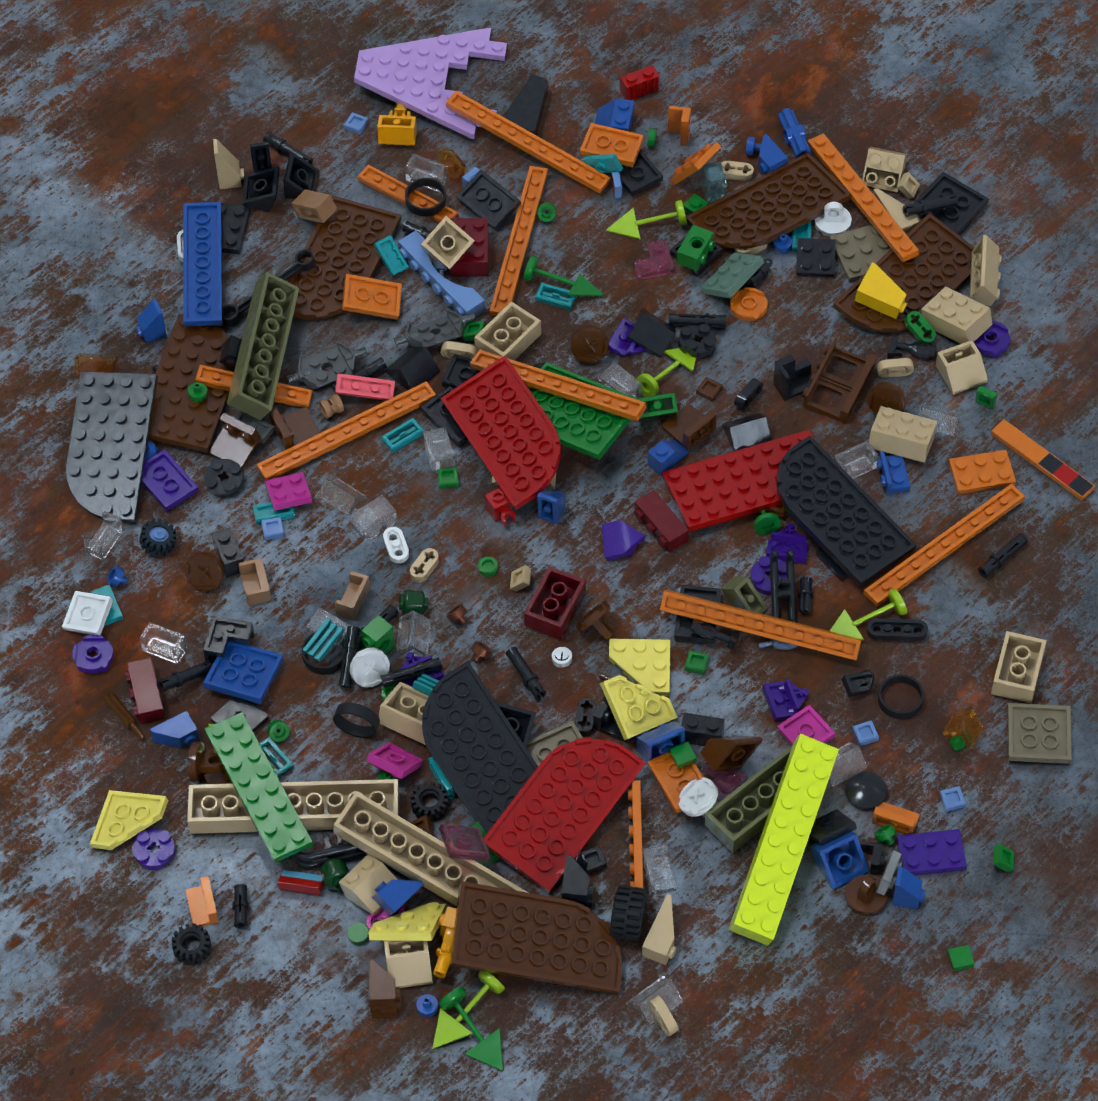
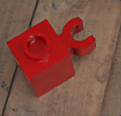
M501 487L485 495V509L495 522L501 520V523L507 526V517L516 521V514L512 511V504Z

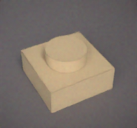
M907 172L902 175L897 188L908 199L914 198L920 184Z
M524 565L512 571L511 590L517 592L529 586L531 568Z

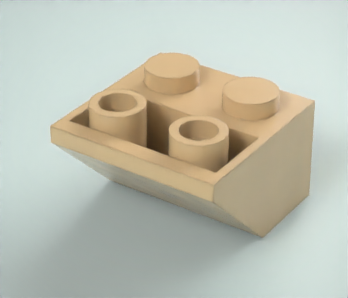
M870 147L862 181L869 187L898 192L897 186L904 173L907 154Z
M973 340L937 352L936 368L953 395L988 382L982 356Z
M384 941L387 970L395 978L396 987L404 988L433 984L427 941Z

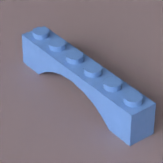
M416 230L398 241L399 250L412 270L417 271L421 275L422 280L432 286L433 291L443 298L447 306H451L460 316L473 312L476 318L485 312V300L473 288L457 285L445 279L437 272L429 259L428 253L420 247L425 239Z

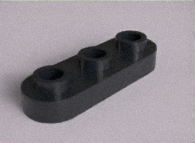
M875 618L867 624V635L874 640L921 641L926 638L928 633L927 624L922 620Z

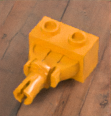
M396 103L394 115L393 110L390 111L389 115H379L377 125L378 144L415 146L417 136L416 117L411 116V112L407 111L406 107Z
M447 907L445 914L442 913L439 920V926H441L440 936H442L443 942L441 949L437 948L436 950L438 959L433 972L439 978H445L451 959L457 910L452 907Z

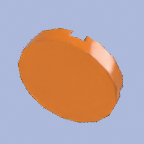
M747 287L744 290H738L731 297V312L742 321H756L767 312L768 300L765 294L756 288Z

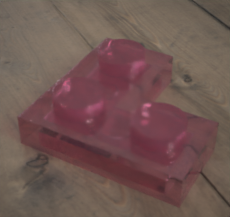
M665 239L647 243L650 258L634 261V269L638 280L675 273V267Z
M707 762L702 769L710 778L714 779L713 783L724 794L732 793L748 779L747 775L735 769L713 771Z

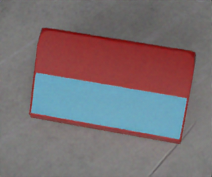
M284 869L278 880L280 890L320 895L323 886L321 875Z

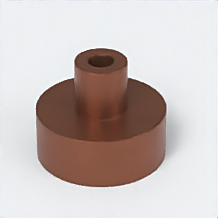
M461 603L450 610L446 617L451 623L457 620L462 625L467 621L464 617L467 609Z
M475 641L471 647L475 652L472 659L476 662H479L481 657L488 659L492 653L489 647L479 641Z

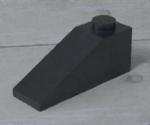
M269 143L250 144L253 172L272 168Z

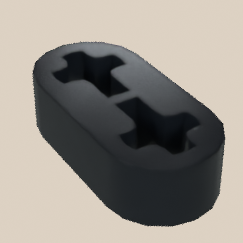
M756 378L751 379L736 396L734 405L741 410L746 409L761 392L763 383Z
M590 698L581 699L577 706L575 725L583 737L591 735L594 730L593 714L596 711V703ZM585 706H589L588 714H584ZM583 721H587L586 729H582Z

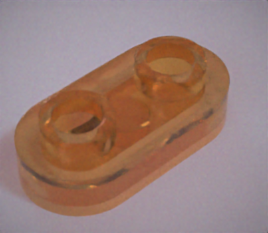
M445 148L439 152L438 163L452 179H462V176L466 174V165L451 149Z

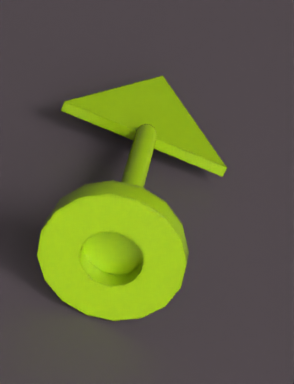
M682 200L675 202L676 212L637 221L634 208H632L606 231L640 239L637 225L676 216L678 217L679 224L685 226L687 221Z
M679 348L665 350L664 353L676 361L655 378L645 373L639 375L635 380L637 389L644 397L657 396L659 393L658 380L679 364L693 372L696 358L691 357V354L688 352L686 354L683 353Z
M894 588L888 593L890 604L854 622L844 609L830 631L864 640L856 628L857 625L891 608H894L898 615L907 614V608L900 593Z
M479 972L478 977L484 986L465 1007L464 1011L466 1013L473 1008L488 989L496 994L504 991V986L489 972ZM440 1008L432 1049L473 1034L460 1024L463 1019L461 1014L454 1019Z

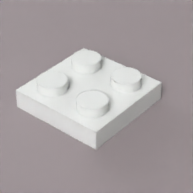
M75 591L62 625L63 629L90 635H101L113 599L109 596Z

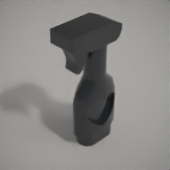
M894 336L890 341L887 358L892 359L893 356L902 357L903 352L900 350L910 352L914 357L934 359L937 346L924 342L901 343Z
M694 619L690 626V631L695 634L728 643L727 647L731 650L735 648L740 635L739 630L732 632L725 629L722 633L715 627Z

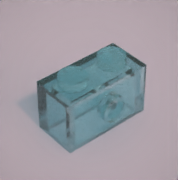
M721 162L704 164L702 167V190L705 201L710 204L725 196L727 178L724 175Z

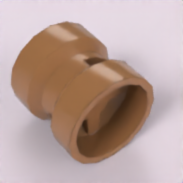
M338 394L331 395L330 399H323L318 402L319 408L326 419L332 417L334 413L344 411L343 403Z

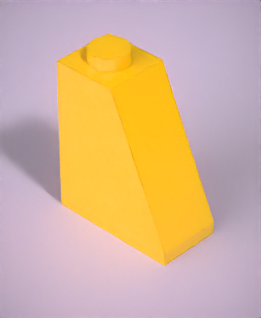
M872 262L856 292L854 301L896 319L899 313L903 314L907 306L905 302L907 294L877 264Z

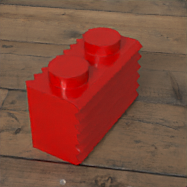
M653 65L628 73L619 79L620 92L625 100L639 99V97L659 91V74Z

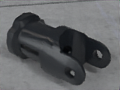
M770 258L764 259L765 263L745 282L747 287L756 288L757 283L768 276L770 266L773 264Z

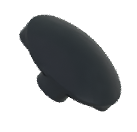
M859 772L849 778L845 786V793L853 805L857 806L861 811H867L879 806L885 800L887 787L880 776L871 772Z

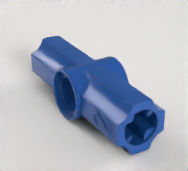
M789 108L783 109L778 113V120L783 128L786 144H790L795 158L807 152L811 155L803 125L798 123L793 110Z

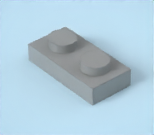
M893 850L878 886L877 893L885 895L888 888H893L896 877L893 874L897 875L898 868L902 865V863L898 862L901 853Z

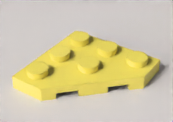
M609 639L610 662L620 667L623 673L634 683L636 682L652 690L651 692L659 696H669L670 640Z
M618 675L600 683L624 740L678 718L669 698L663 695L659 696L638 683L634 684L624 676Z
M109 790L90 842L91 847L113 850L156 823L164 815L168 803L167 797Z
M431 902L375 922L368 932L369 940L432 941L439 928L440 916L446 912V904Z

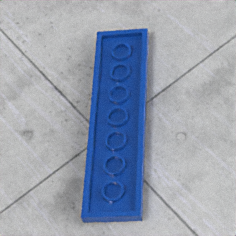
M221 202L183 203L184 326L222 325Z

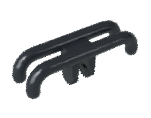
M773 550L770 554L772 617L780 618V601L788 600V620L797 623L794 575L795 553L793 550L787 552V578L779 579V553Z
M325 832L322 835L326 849L308 853L300 851L294 854L293 857L296 864L301 868L312 869L321 867L331 858L347 861L367 856L368 853L351 843L343 844L342 838L336 834L338 846L331 847L329 835Z

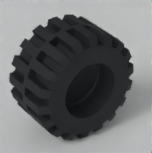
M621 884L617 888L610 924L612 938L636 942L640 939L648 897L645 888Z

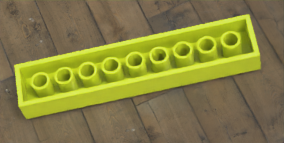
M800 734L795 739L728 930L767 946L774 940L839 749L803 734Z

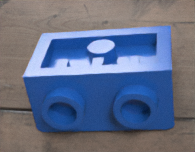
M880 451L879 459H876V466L878 471L881 470L880 483L882 487L885 486L886 494L910 491L903 457L898 455L885 457L884 451Z

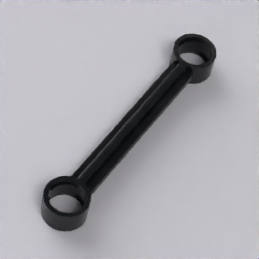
M303 249L297 252L295 261L275 276L287 281L300 270L309 271L313 269L316 260L312 251ZM305 257L311 258L307 263H300L301 259ZM253 292L235 305L227 304L222 307V321L225 325L234 326L239 323L241 319L240 314L250 307ZM236 312L232 318H224L227 313Z

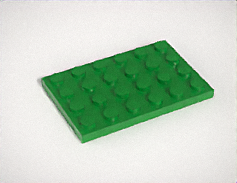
M546 362L541 368L543 370L561 376H565L586 384H590L611 392H615L636 400H640L625 393H622L620 391H617L615 389H612L608 386H605L603 384H600L598 382H595L593 380H590L588 378H585L583 376H580L578 374H575L573 372L550 364L548 362ZM527 386L553 423L561 444L598 460L601 459L631 421V419Z

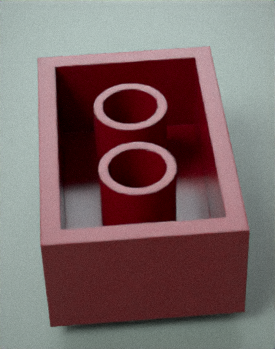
M450 218V220L475 240L451 267V277L489 276L488 218Z
M549 566L524 612V626L561 640L586 594V580Z

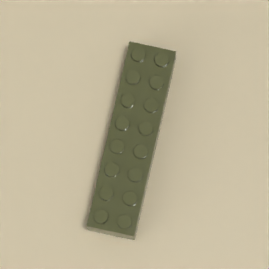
M269 272L264 273L255 282L227 400L228 405L258 420H261L272 410L299 292L297 286Z

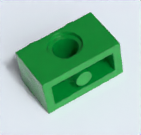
M693 225L677 251V264L698 271L699 267L705 264L708 252L712 251L715 246V241L713 240L714 232Z
M675 393L638 398L646 402L647 406L639 419L678 412Z
M376 616L361 630L363 649L377 648L387 656L395 648L393 626L381 616Z

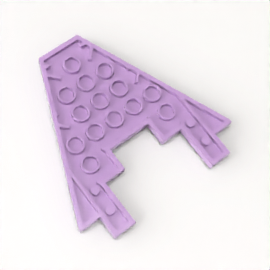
M491 28L359 50L354 83L401 104L468 138L474 139L476 126H481L446 107V102L455 92L453 90H445L448 68L467 70L469 56L505 61L507 43L489 41Z

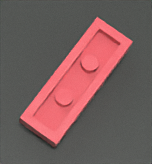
M337 373L335 394L387 401L393 398L395 381Z

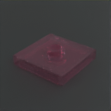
M441 823L439 831L449 858L488 862L490 854L479 827Z

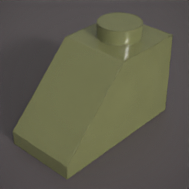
M734 576L721 588L730 604L734 607L760 614L768 609L748 577Z

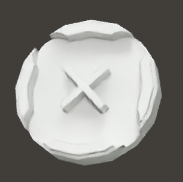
M838 202L827 203L824 207V214L814 219L816 230L822 232V235L826 237L849 231L852 222L848 210Z
M366 648L356 652L350 664L352 679L365 688L380 684L382 682L380 675H385L389 672L390 663L388 657L377 648Z
M705 777L700 780H692L680 793L679 807L688 816L696 817L702 815L705 817V813L718 804L716 801L718 788L710 779Z

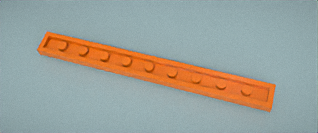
M455 91L446 102L447 108L599 194L610 182L611 177L598 172L595 168L458 91Z
M823 133L808 140L810 149L831 175L851 193L852 201L899 259L905 262L918 256L919 249Z
M529 167L520 199L522 204L517 210L490 307L491 316H497L514 300L547 179L548 168Z
M479 349L470 365L471 368L482 371L502 358V356ZM508 359L526 386L634 421H638L647 408L646 402Z
M426 381L256 464L257 469L264 480L279 477L423 406L434 398L436 394Z
M1011 483L864 589V595L878 607L889 599L888 593L894 588L898 592L1023 502L1025 495Z
M666 589L664 590L660 610L852 660H857L862 639Z

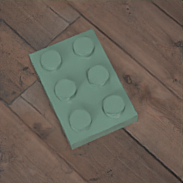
M735 252L706 281L701 289L704 294L731 298L765 262L762 256Z

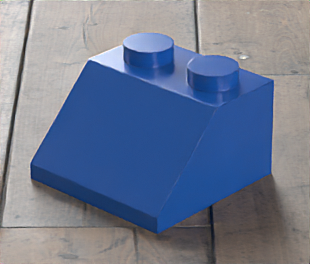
M614 99L598 108L595 124L631 132L634 119V101Z
M673 721L668 724L664 723L650 732L646 731L637 737L636 748L646 762V765L647 761L669 752L670 748L685 743V729Z
M852 831L822 846L817 843L810 846L817 867L832 889L869 872L857 835Z

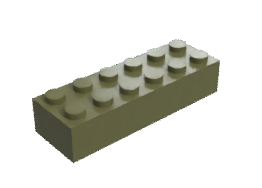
M792 746L705 813L704 826L732 853L764 829Z

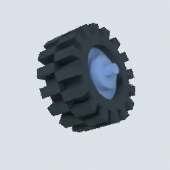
M152 519L151 523L147 521L146 525L142 527L139 538L142 550L145 549L147 554L151 552V556L157 554L158 557H161L162 553L164 556L168 555V552L171 553L175 546L177 538L176 529H173L172 524L168 526V521L166 520L164 523H162V519H158V522Z

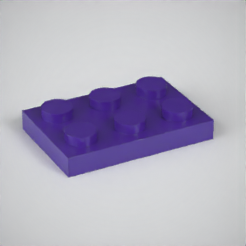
M165 449L145 461L142 484L166 511H169L199 491L198 486Z
M960 829L897 835L898 850L901 853V866L913 875L967 869Z

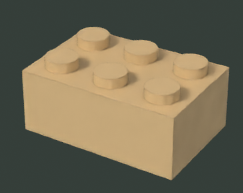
M944 287L921 309L923 317L936 332L961 344L971 340L974 342L992 325L989 307L948 287Z
M511 301L474 337L475 347L478 351L480 349L516 360L541 335V320Z
M881 406L870 432L868 448L925 463L935 437L937 421Z
M1006 631L991 694L1032 704L1047 640Z

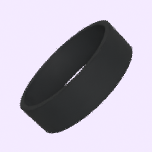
M419 178L412 181L405 191L406 206L413 214L427 217L439 213L446 205L444 185L433 178ZM423 186L437 188L443 194V199L437 205L429 208H420L413 205L408 200V197L413 190Z
M316 632L309 635L302 645V657L305 666L310 671L321 675L338 671L342 666L343 655L336 663L329 666H317L307 660L303 648ZM332 632L328 639H330L335 632ZM340 636L337 642L340 643L343 647V643H345V641Z
M903 674L893 675L885 679L880 685L878 703L881 710L889 717L894 719L911 718L918 714L923 705V688L911 676ZM893 683H906L918 691L921 701L911 710L896 711L884 703L881 693L887 686Z
M351 702L339 704L333 717L335 725L340 730L360 738L373 737L380 724V718L374 711L363 705ZM341 714L358 716L369 722L372 726L354 724L345 719Z

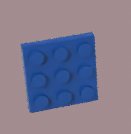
M228 641L224 658H216L203 682V686L206 689L261 704L283 662V655L240 642Z

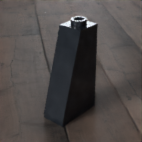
M531 74L503 117L537 136L548 95V80Z

